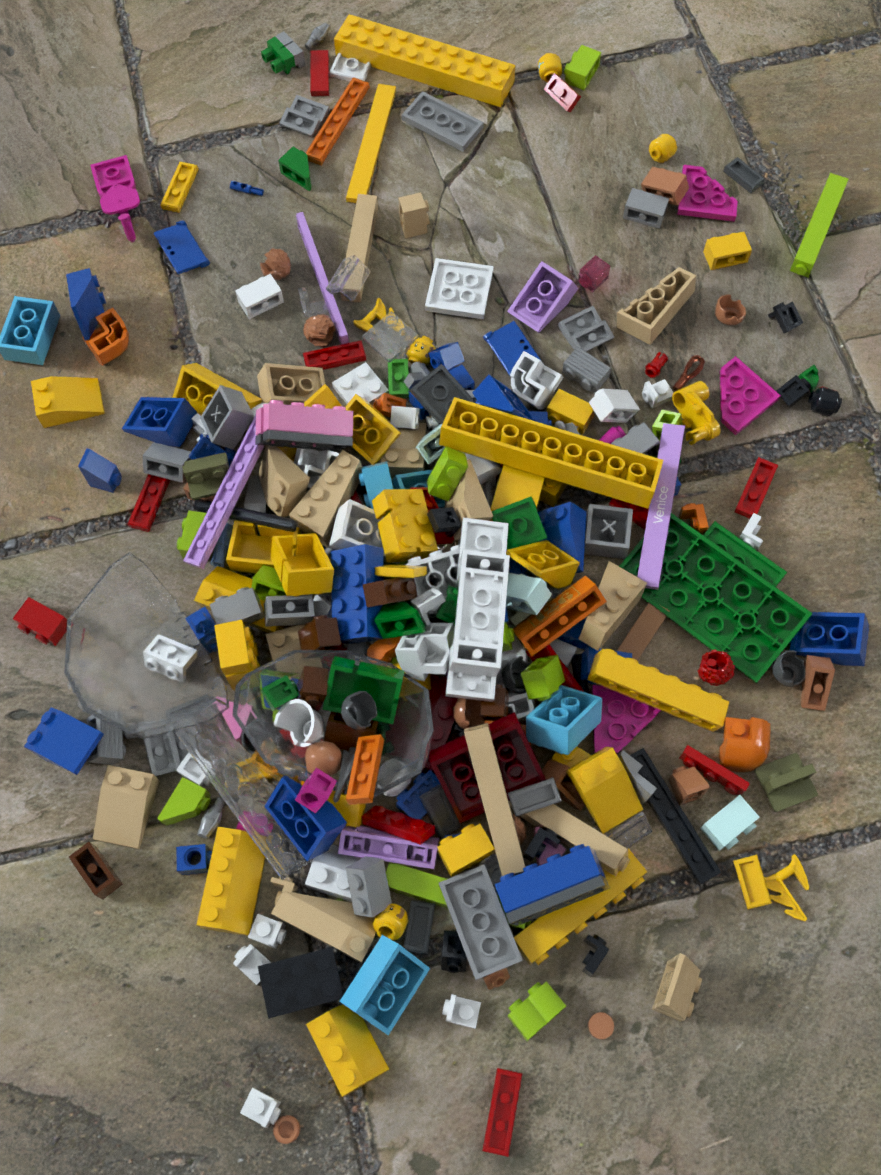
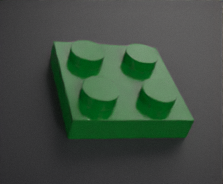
M532 496L491 511L494 522L509 523L506 551L548 538Z

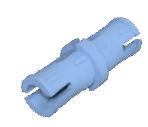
M226 523L214 547L210 562L212 566L224 567L225 558L233 529L231 524Z

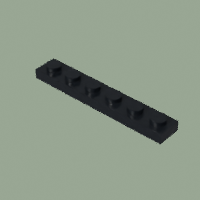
M642 748L631 754V757L643 765L638 774L657 788L647 802L698 885L700 886L721 873L719 867L645 749Z

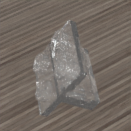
M393 312L388 313L363 335V339L388 362L393 361L396 357L398 359H409L406 354L408 347L419 338L418 334Z

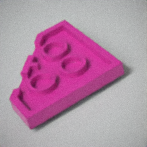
M683 165L682 174H685L687 177L689 189L678 205L677 215L735 222L738 201L733 196L730 198L724 192L725 188L715 179L712 180L703 167Z
M735 356L721 367L720 415L721 423L733 434L737 435L776 403L781 395Z
M593 685L592 695L602 697L601 722L593 729L594 753L604 747H613L618 755L661 710L604 686Z

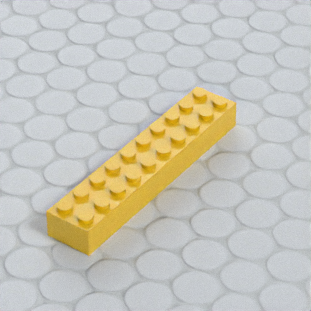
M350 14L334 38L336 56L338 53H341L342 57L356 58L361 63L367 64V62H370L373 68L498 107H502L515 80L514 64Z
M454 397L441 426L439 445L647 509L653 498L664 461Z

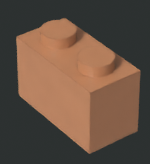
M652 167L641 183L643 191L669 198L668 203L676 206L679 205L689 189L685 174L669 171L664 168Z

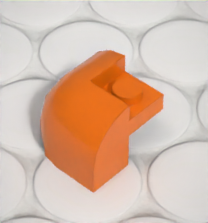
M113 307L95 317L99 328L94 330L89 340H84L102 366L119 357L127 350L129 343V333L126 326Z
M726 717L724 721V740L719 752V764L730 771L752 772L757 767H760L768 758L770 723L754 717L750 720Z

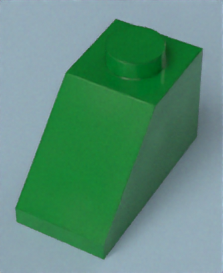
M293 146L278 160L280 172L304 189L310 191L311 179L308 156L304 151Z
M404 601L384 604L375 618L376 625L383 639L424 633L426 631L418 610Z

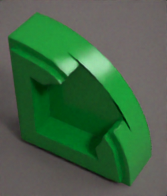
M812 365L798 376L800 379L805 378L811 386L810 392L815 390L819 381V372L815 365Z

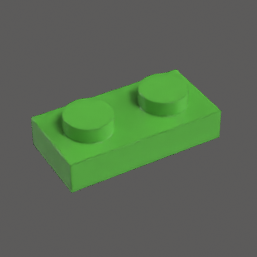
M408 359L388 360L390 395L409 398V389L404 383L409 374Z

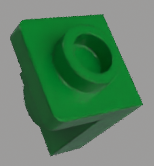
M448 586L445 596L446 601L440 605L436 612V617L448 623H453L455 626L458 587Z
M287 675L261 689V693L272 711L282 707L290 700L297 699L299 696L297 685L293 680L290 681Z

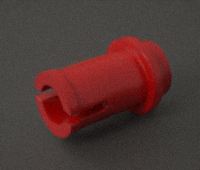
M658 352L651 363L645 366V373L648 377L655 378L660 375L661 368L668 361L667 355Z

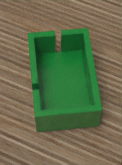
M334 656L327 684V695L322 710L341 713L342 703L347 696L358 691H366L376 703L377 716L372 720L393 724L404 670L361 661L359 666L355 665L356 660Z

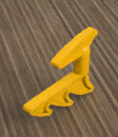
M377 298L374 309L362 320L353 321V324L369 334L380 336V331L370 324L375 318H378L403 337L405 336L402 319H398V324H396L395 314L391 307L389 308V314L386 315L385 305L380 298Z
M793 854L791 856V863L788 866L764 878L768 890L780 893L778 896L770 894L771 900L792 908V910H784L785 914L794 919L806 921L807 917L783 883V880L794 874L804 890H809V883L803 866L798 857Z

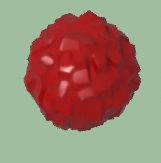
M715 649L702 655L700 668L697 670L699 677L703 681L713 686H719L733 678L735 665L730 655Z

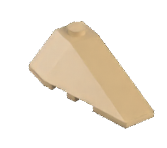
M283 891L271 912L272 915L358 962L363 961L376 933L373 928L376 916L371 918L355 915L352 903Z

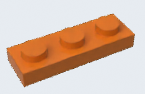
M381 734L358 737L345 799L349 805L373 803L384 739Z

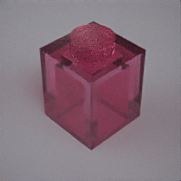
M595 255L580 269L578 282L584 288L594 292L608 279L610 265Z

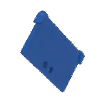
M184 220L176 222L174 226L154 232L156 239L177 274L200 266L204 268L210 264V261L205 257Z
M515 321L494 332L490 331L483 336L509 376L523 351L541 360Z

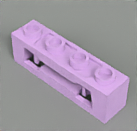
M345 825L340 835L338 854L362 858L365 856L381 858L386 862L434 869L439 838L430 837L422 845L372 827L361 825L355 828Z

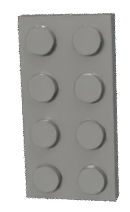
M423 91L402 114L404 122L462 152L484 128V122Z
M485 864L439 882L475 980L523 961Z

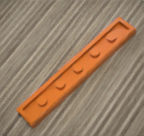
M352 78L306 151L308 161L322 166L370 88L368 82Z

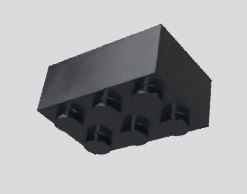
M333 947L258 966L268 1019L339 1000L343 997Z

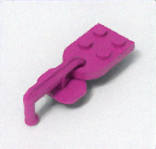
M127 155L91 164L95 185L101 198L102 211L108 215L120 213L118 219L122 223L127 239L131 243L135 242L136 236L128 210L136 208L140 204V198L136 190L135 180Z

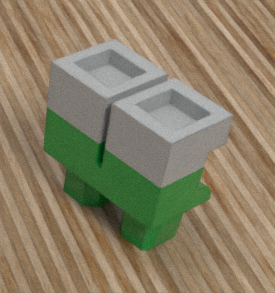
M284 31L268 40V48L261 51L263 61L265 63L270 62L271 68L276 74L281 71L289 74L292 67L297 66L301 68L305 66L303 50Z

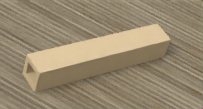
M358 194L340 285L341 301L361 302L378 212L377 196Z
M485 723L464 729V734L502 876L509 873H514V875L521 874L523 868L526 867L489 725Z
M509 801L511 812L514 813L511 802ZM555 804L519 815V817L535 827H541L543 830L545 828L551 829L558 834L557 838L561 840V843L569 848L584 844L585 847L590 846L595 850L601 867L615 877L619 870L623 872L630 861L627 848Z

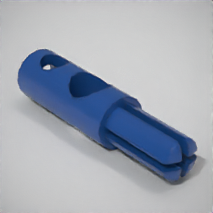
M231 181L230 189L260 196L264 194L263 189L252 187V185Z

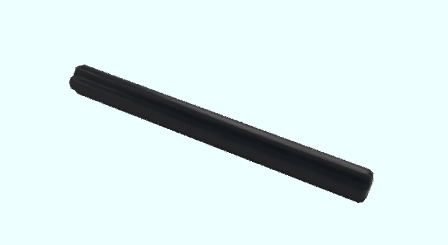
M197 499L194 501L193 508L194 510L207 513L212 502ZM234 507L229 517L290 532L296 531L298 522L294 519Z

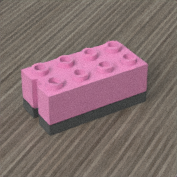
M271 400L270 403L263 404V407L256 410L257 436H255V445L340 451L353 446V411H347L346 407L342 406L326 409L325 405L321 404L305 407L304 403L301 402L285 405L283 401Z

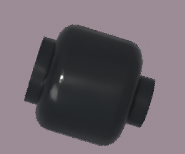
M821 386L816 391L811 392L808 403L811 404L812 412L828 417L839 411L842 398L838 391Z

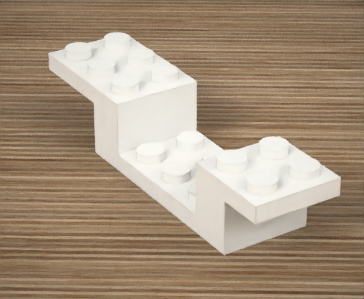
M463 517L456 585H459L454 640L449 654L446 696L494 701L496 676L501 669L510 559V555H506L509 523Z

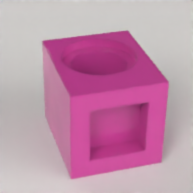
M316 768L304 782L295 801L312 812L317 813L329 798L337 780Z

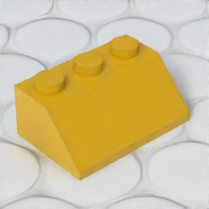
M344 1004L327 1011L306 1024L342 1097L349 1095L389 1070L364 1019Z

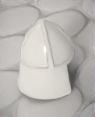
M290 700L276 714L274 725L290 731L293 744L296 746L309 747V745L319 742L325 737V723L321 715L313 710L304 700Z

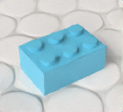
M14 296L0 334V353L4 360L37 365L44 364L60 318V314L53 301Z
M560 685L559 690L555 691L551 698L544 700L526 716V737L528 741L560 754L569 755L601 722L602 697Z
M382 935L339 1002L386 1035H389L430 968L400 944Z

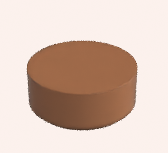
M599 1012L589 1019L588 1030L594 1038L603 1040L612 1035L614 1022L608 1014Z
M286 1115L276 1121L273 1128L276 1140L282 1144H289L298 1138L300 1124L295 1117Z

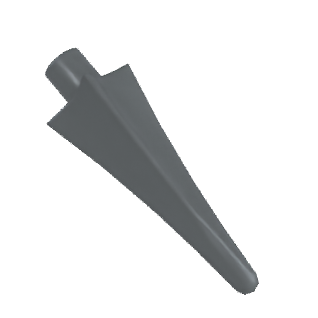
M351 747L348 752L343 750L338 784L333 797L334 802L339 801L350 779L356 751L355 747Z

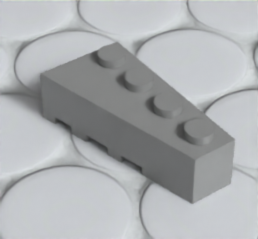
M644 422L639 426H633L627 435L622 438L619 437L611 443L612 445L652 457L658 456L660 446L658 438ZM585 490L591 499L598 495V493Z

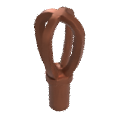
M694 355L690 358L684 372L672 387L674 391L682 389L690 379H693L701 372L705 363L702 357ZM696 361H699L700 365L692 373L687 375V372L689 368L692 366V364Z

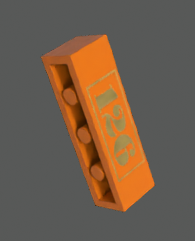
M585 575L543 606L537 615L532 614L513 628L514 634L527 652L533 656L607 601L597 585Z

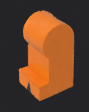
M402 636L377 640L371 644L367 650L369 660L376 665L387 666L392 658L396 657L395 649Z

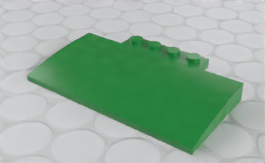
M671 513L659 590L645 588L641 598L665 614L667 618L710 650L716 649L730 655L735 668L757 684L812 615L809 610L776 588L786 576L787 571L716 521L702 535ZM644 537L619 566L636 577L638 576Z

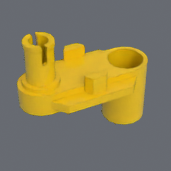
M697 381L679 389L672 395L673 404L682 415V425L685 426V429H692V431L687 432L685 435L686 441H689L690 445L703 439L710 441L718 437L721 432L720 425L714 418V414L703 402L709 398V389L702 381Z

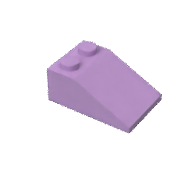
M541 261L507 312L539 333L567 306L578 290V287L572 280Z

